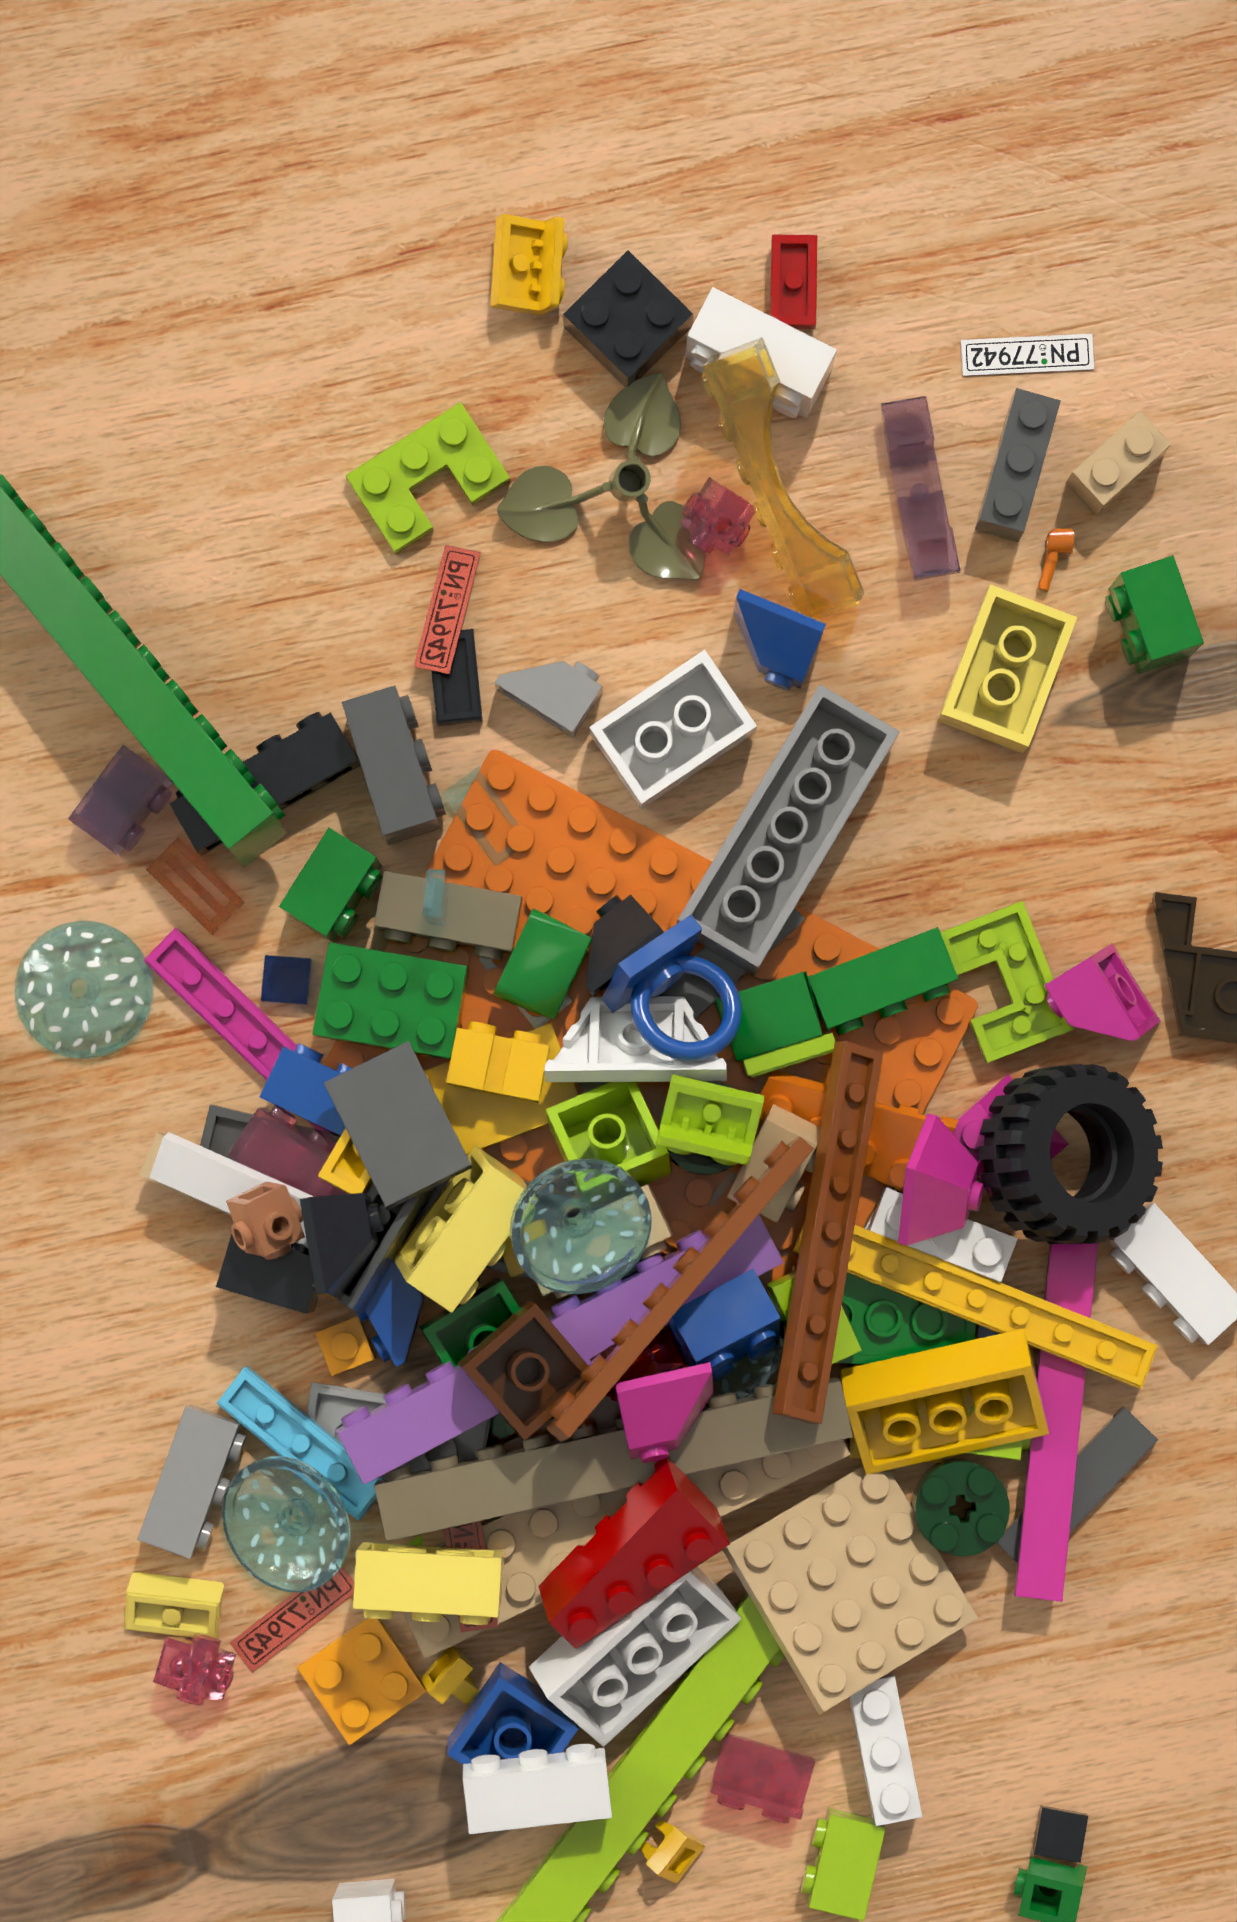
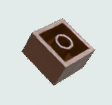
M531 1301L522 1306L457 1363L524 1441L553 1417L549 1413L550 1410L567 1391L575 1395L585 1384L586 1381L580 1375L588 1366L536 1303Z

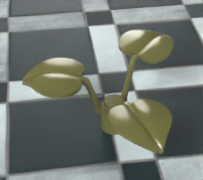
M655 373L635 380L629 387L626 386L610 402L604 416L605 435L612 444L628 447V460L622 462L613 470L608 482H604L602 485L579 495L571 496V482L560 470L550 466H537L528 469L513 482L506 496L498 505L497 513L501 520L512 531L527 539L544 543L559 541L569 536L577 528L578 515L573 505L582 503L605 492H611L616 499L623 502L636 500L639 505L640 514L645 520L636 525L629 536V552L639 569L650 576L663 579L696 580L700 578L705 563V546L697 520L686 507L674 501L661 503L651 515L647 505L648 497L645 494L651 482V475L648 468L636 456V451L649 457L661 455L672 448L680 434L681 422L679 411L668 389L664 375L662 373Z

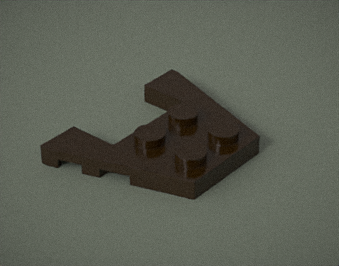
M1160 892L1153 893L1152 902L1179 1036L1237 1044V952L1191 945L1197 897Z

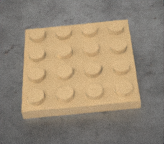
M862 1466L722 1549L819 1715L978 1619L937 1548L920 1532L915 1521L913 1508L890 1470L866 1475Z

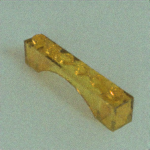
M763 337L711 356L703 365L705 371L702 373L703 386L710 399L716 398L722 413L719 416L722 433L728 442L733 441L739 455L736 461L739 475L745 485L750 484L757 500L754 502L757 520L763 528L768 527L774 542L771 544V553L778 569H785L791 584L788 586V595L796 612L802 611L803 615L817 620L857 606L864 595V590L849 552L827 539L806 520L792 502L780 479L773 455L771 437L773 402L780 379Z

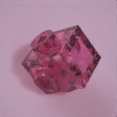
M709 477L700 492L693 493L685 503L682 511L684 517L680 524L691 532L688 541L711 555L713 550L717 548L726 555H729L733 547L738 548L745 541L750 531L749 522L758 508Z
M194 1633L193 1638L166 1636L153 1682L178 1691L176 1699L189 1704L203 1706L205 1699L224 1700L225 1692L233 1680V1664L236 1654L219 1648L221 1640L208 1635Z

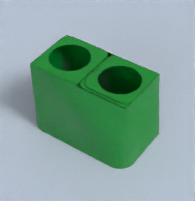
M533 908L493 996L555 1021L591 944L592 938Z
M806 971L738 992L742 1006V1017L738 1032L730 1043L736 1062L823 1036ZM721 998L714 999L722 1021L723 1005Z

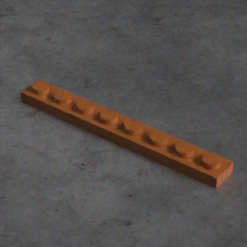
M848 1041L835 1042L772 1411L774 1415L809 1424H822L883 1058L882 1052Z
M799 1136L788 1143V1145L781 1140L763 1160L768 1168L758 1180L751 1175L733 1195L738 1203L728 1215L720 1211L706 1226L703 1233L709 1238L698 1251L692 1246L685 1251L672 1267L678 1272L675 1278L667 1287L660 1282L642 1302L647 1311L637 1322L629 1318L612 1337L611 1340L617 1344L606 1359L599 1354L582 1372L580 1376L586 1381L585 1384L575 1395L567 1391L553 1406L549 1413L555 1419L546 1429L560 1442L572 1436L814 1150L802 1137Z

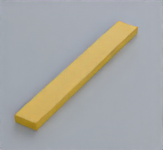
M804 1224L802 1226L801 1232L799 1234V1237L793 1250V1252L798 1254L800 1251ZM854 1226L847 1269L848 1274L999 1334L1024 1329L1029 1346L1137 1389L1143 1388L1158 1345L907 1245L898 1244L895 1240L860 1226Z

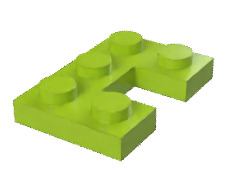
M461 402L345 475L395 555L434 530L432 524L411 494V491L443 470L449 469L472 505L510 482L509 475Z
M1023 901L940 932L957 976L995 962L1011 1001V1004L969 1020L986 1064L1074 1030L1064 1017L1059 1018L1053 1012L1047 1001L1046 996L1049 992L1044 985L1054 978Z

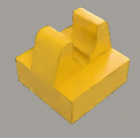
M456 1646L445 1649L420 1678L428 1693L441 1704L453 1694L468 1705L479 1692V1689L474 1686L475 1682L468 1676L473 1667L466 1655Z
M660 1820L655 1826L663 1832V1842L656 1848L654 1845L644 1841L640 1849L646 1857V1865L658 1876L677 1884L706 1846L694 1835Z

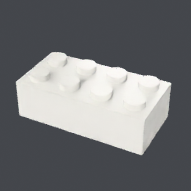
M696 1567L579 1648L575 1649L561 1636L529 1666V1669L547 1699L604 1747L741 1620V1617L721 1588Z

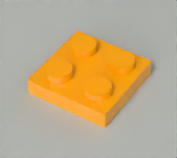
M364 1619L297 1666V1669L349 1745L427 1692L420 1677L380 1619Z

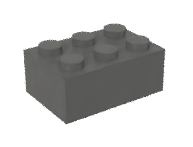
M394 685L343 701L342 706L382 835L388 845L441 829L438 817L446 815L436 783L427 785L424 774L431 772L432 767L422 739L413 740L411 730L419 728L409 696L400 697Z

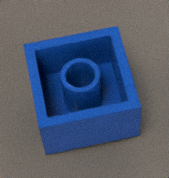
M754 1269L682 1305L669 1320L670 1334L687 1366L691 1367L710 1362L713 1381L728 1375L734 1370L732 1364L748 1355L751 1360H755L775 1349L776 1345L774 1342L780 1338L781 1317Z
M499 1662L448 1737L447 1755L463 1765L472 1763L471 1760L482 1755H497L500 1757V1760L519 1758L520 1753L533 1749L546 1750L547 1754L562 1753L579 1729V1726L550 1702L540 1687L502 1662Z

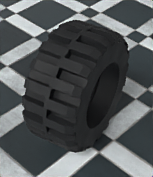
M1072 1064L1039 1068L1025 1072L1022 1078L1013 1079L1004 1087L1003 1092L1005 1095L995 1097L989 1106V1111L993 1115L991 1119L983 1120L980 1135L985 1136L984 1146H978V1160L984 1161L985 1172L980 1173L982 1183H984L983 1187L990 1188L993 1195L989 1197L992 1206L996 1212H1006L1004 1221L1013 1230H1023L1026 1238L1036 1242H1047L1048 1244H1091L1105 1242L1110 1237L1122 1235L1128 1231L1129 1223H1137L1147 1210L1143 1206L1144 1202H1152L1158 1189L1153 1184L1155 1177H1160L1162 1173L1163 1162L1158 1161V1149H1163L1161 1135H1156L1153 1125L1157 1124L1152 1109L1144 1108L1142 1104L1146 1099L1136 1087L1127 1088L1129 1084L1127 1078L1117 1072H1108L1105 1067L1095 1064ZM1066 1113L1070 1114L1081 1125L1090 1147L1089 1172L1083 1186L1074 1196L1070 1195L1060 1185L1054 1174L1050 1157V1145L1054 1129Z

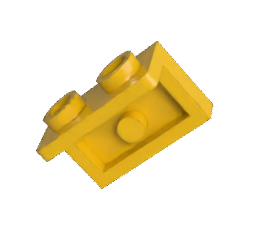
M508 214L496 217L490 307L538 316L558 308L565 291V281L561 277L562 258L566 253L568 245L567 234L564 232V218L554 216L546 221Z

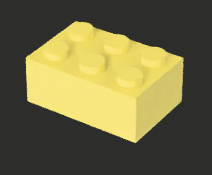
M990 584L981 603L937 721L1024 753L1032 740L1077 617Z
M476 1145L467 1156L472 1168L449 1180L393 1259L407 1283L451 1313L459 1303L461 1305L466 1304L474 1295L478 1287L477 1278L487 1265L491 1267L501 1258L506 1249L504 1241L515 1227L521 1228L528 1221L534 1210V1204L532 1203L536 1199V1196L519 1175ZM529 1193L533 1196V1201H528L527 1195ZM517 1219H522L521 1222H519L518 1224L514 1225V1222H515Z
M363 1542L356 1550L353 1609H364L363 1617L372 1619H392L395 1611L412 1612V1620L440 1622L443 1614L460 1615V1623L488 1625L490 1617H498L501 1610L505 1550Z

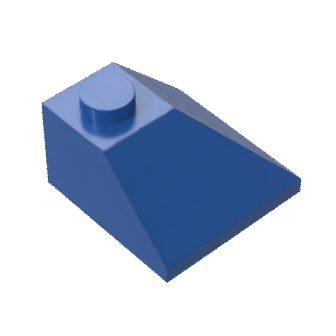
M739 589L733 613L758 672L766 674L764 681L777 688L790 691L793 685L801 689L826 624Z

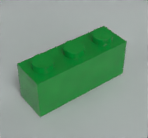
M936 927L808 976V980L825 1032L836 1028L838 1036L863 1027L862 1017L879 1011L881 1018L884 1019L907 1010L905 1001L922 995L926 1003L951 993L948 984L957 981L958 976L940 930Z

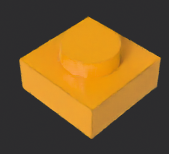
M358 1316L315 1333L331 1376L376 1359L363 1323Z

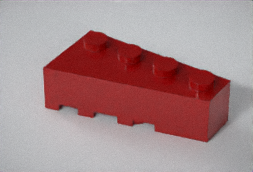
M669 1458L657 1461L653 1465L655 1469L653 1475L644 1484L637 1482L626 1494L627 1502L612 1517L606 1515L595 1526L596 1534L585 1546L577 1545L538 1586L549 1624L575 1649L730 1545L716 1506Z

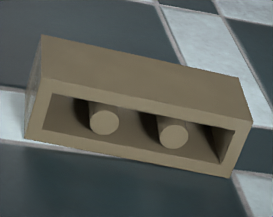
M384 871L374 926L376 929L384 930L383 939L410 943L411 936L430 939L428 947L456 952L457 944L475 947V956L501 960L502 953L512 954L514 950L523 899L519 895Z

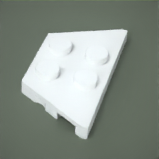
M684 996L650 997L649 1006L652 1018L666 1035L683 1042H697L709 1037L702 1024L695 1021L694 1011ZM591 997L580 1012V1020L572 1025L563 1037L562 1049L554 1060L549 1059L546 1062L544 1068L545 1082L671 1081L672 1074L699 1081H727V1064L723 1058L719 1059L717 1055L703 1060L683 1061L659 1053L638 1032L632 1018L631 1001L612 1013L602 1001V997Z

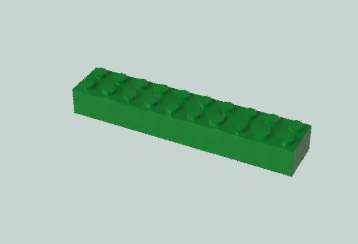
M0 474V575L242 867L245 868L287 834L279 822L285 814L261 784L254 789L251 787L256 782V779L232 749L223 754L222 751L228 746L222 740L219 733L203 714L199 715L196 719L193 718L199 711L191 703L189 697L174 679L165 684L170 677L161 667L162 665L144 644L136 649L142 643L135 636L132 629L116 610L113 611V608L105 600L98 588L87 575L83 574L68 552L53 538L42 521L30 507H27L7 479Z

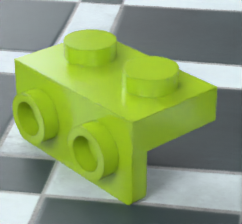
M672 1074L656 1143L666 1146L668 1150L677 1154L688 1155L697 1153L710 1156L716 1162L724 1165H749L763 1107L764 1095Z

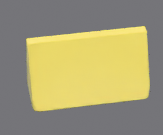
M133 1572L126 1592L125 1629L217 1641L224 1584L216 1581Z

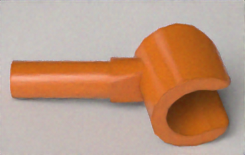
M1056 528L1047 534L1046 561L1038 584L1039 589L1049 591L1058 561V553H1073V529Z

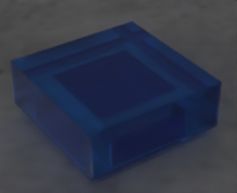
M265 955L261 1001L308 1005L312 959Z

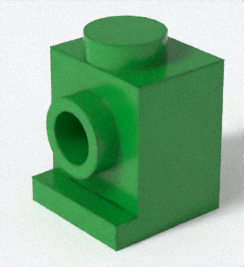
M1031 1857L1028 1870L1019 1868L1013 1896L1022 1898L1018 1916L1041 1922H1076L1087 1866L1078 1864V1867L1074 1868Z

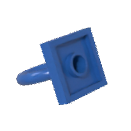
M689 915L618 963L602 997V1001L612 1013L631 1001L632 1018L642 1038L659 1053L683 1061L703 1060L721 1052L736 1036L742 1017L740 996L731 978L714 963L701 957L690 955L702 931V927L692 915ZM683 973L698 976L710 983L719 994L723 1005V1018L718 1029L710 1037L697 1042H683L669 1037L656 1025L650 1012V997H656L666 991L680 979Z

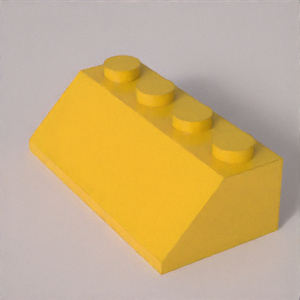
M1024 1329L840 1370L847 1412L866 1475L1049 1434ZM970 1406H973L975 1409L969 1417Z

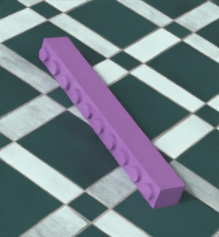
M760 1215L754 1219L682 1305L751 1269H754L757 1276H760L784 1263ZM701 1230L686 1235L676 1241L679 1249L662 1258L660 1252L643 1260H639L634 1264L637 1269L636 1272L623 1279L616 1273L593 1285L596 1293L581 1301L574 1295L551 1307L554 1315L548 1319L588 1365L599 1354L603 1358L607 1357L617 1346L611 1340L615 1333L629 1318L635 1322L641 1318L647 1311L642 1302L660 1282L667 1287L678 1274L672 1268L678 1259L691 1246L698 1251L709 1237L707 1235L704 1236ZM451 1361L427 1372L425 1375L428 1381L411 1390L407 1383L385 1394L383 1398L386 1404L370 1412L366 1406H363L343 1416L341 1421L344 1426L335 1431L361 1482L365 1485L499 1414V1412L459 1366L453 1367Z

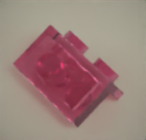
M726 1733L710 1783V1792L718 1795L717 1803L744 1810L745 1804L762 1808V1816L768 1819L789 1823L790 1817L802 1819L804 1812L803 1804L816 1760L806 1755Z

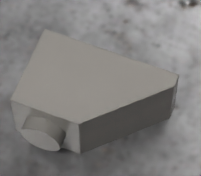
M562 661L502 674L495 681L496 690L574 738L603 693L602 685L597 683L600 676L580 662H576L573 667Z

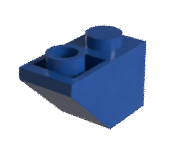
M394 1261L391 1262L362 1313H356L362 1322L369 1318L378 1335L371 1339L382 1360L387 1362L392 1359L397 1367L408 1359L425 1297L422 1292L406 1282Z

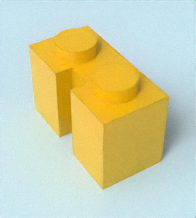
M469 1021L468 1029L457 1027L446 1080L447 1084L534 1102L540 1101L545 1076L544 1068L550 1051V1046L541 1044L542 1035L515 1030L514 1038L512 1039L496 1036V1026Z

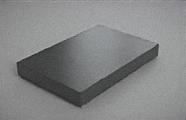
M409 1041L324 1082V1086L386 1210L472 1168Z

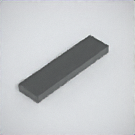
M1123 1406L1077 1454L1070 1532L1158 1441ZM1022 1512L1005 1529L1003 1537L996 1542L1016 1562L1018 1560Z

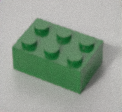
M329 942L312 1034L319 1038L388 1050L409 1041L414 1053L417 1055L451 1060L457 1027L459 1028L469 968L465 965Z

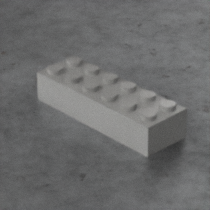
M819 685L679 916L676 924L692 915L702 927L696 942L754 976L900 731L824 686Z

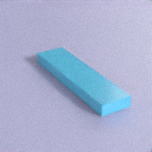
M249 1366L241 1370L216 1404L285 1461L294 1465L298 1469L297 1471L331 1499L337 1501L358 1521L362 1520L377 1501L374 1488L376 1481L384 1479V1477L380 1476L364 1485L342 1443ZM305 1470L311 1471L316 1475V1477L310 1475Z

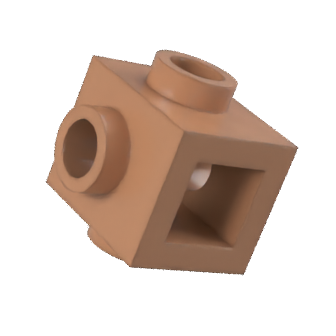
M266 1181L226 1200L234 1222L231 1225L233 1238L245 1253L262 1256L266 1260H271L289 1253L292 1250L290 1244L305 1238L300 1224L303 1221L302 1211L296 1200L290 1197L286 1185Z

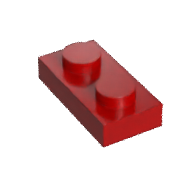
M772 234L770 316L795 329H816L818 235Z

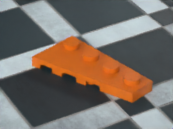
M775 1070L772 1071L759 1094L764 1095L760 1119L765 1121L774 1104L821 1127L827 1084ZM875 1102L863 1173L903 1193L906 1167L926 1115L919 1114L920 1109L901 1104L899 1108ZM942 1115L941 1121L953 1133L958 1119Z

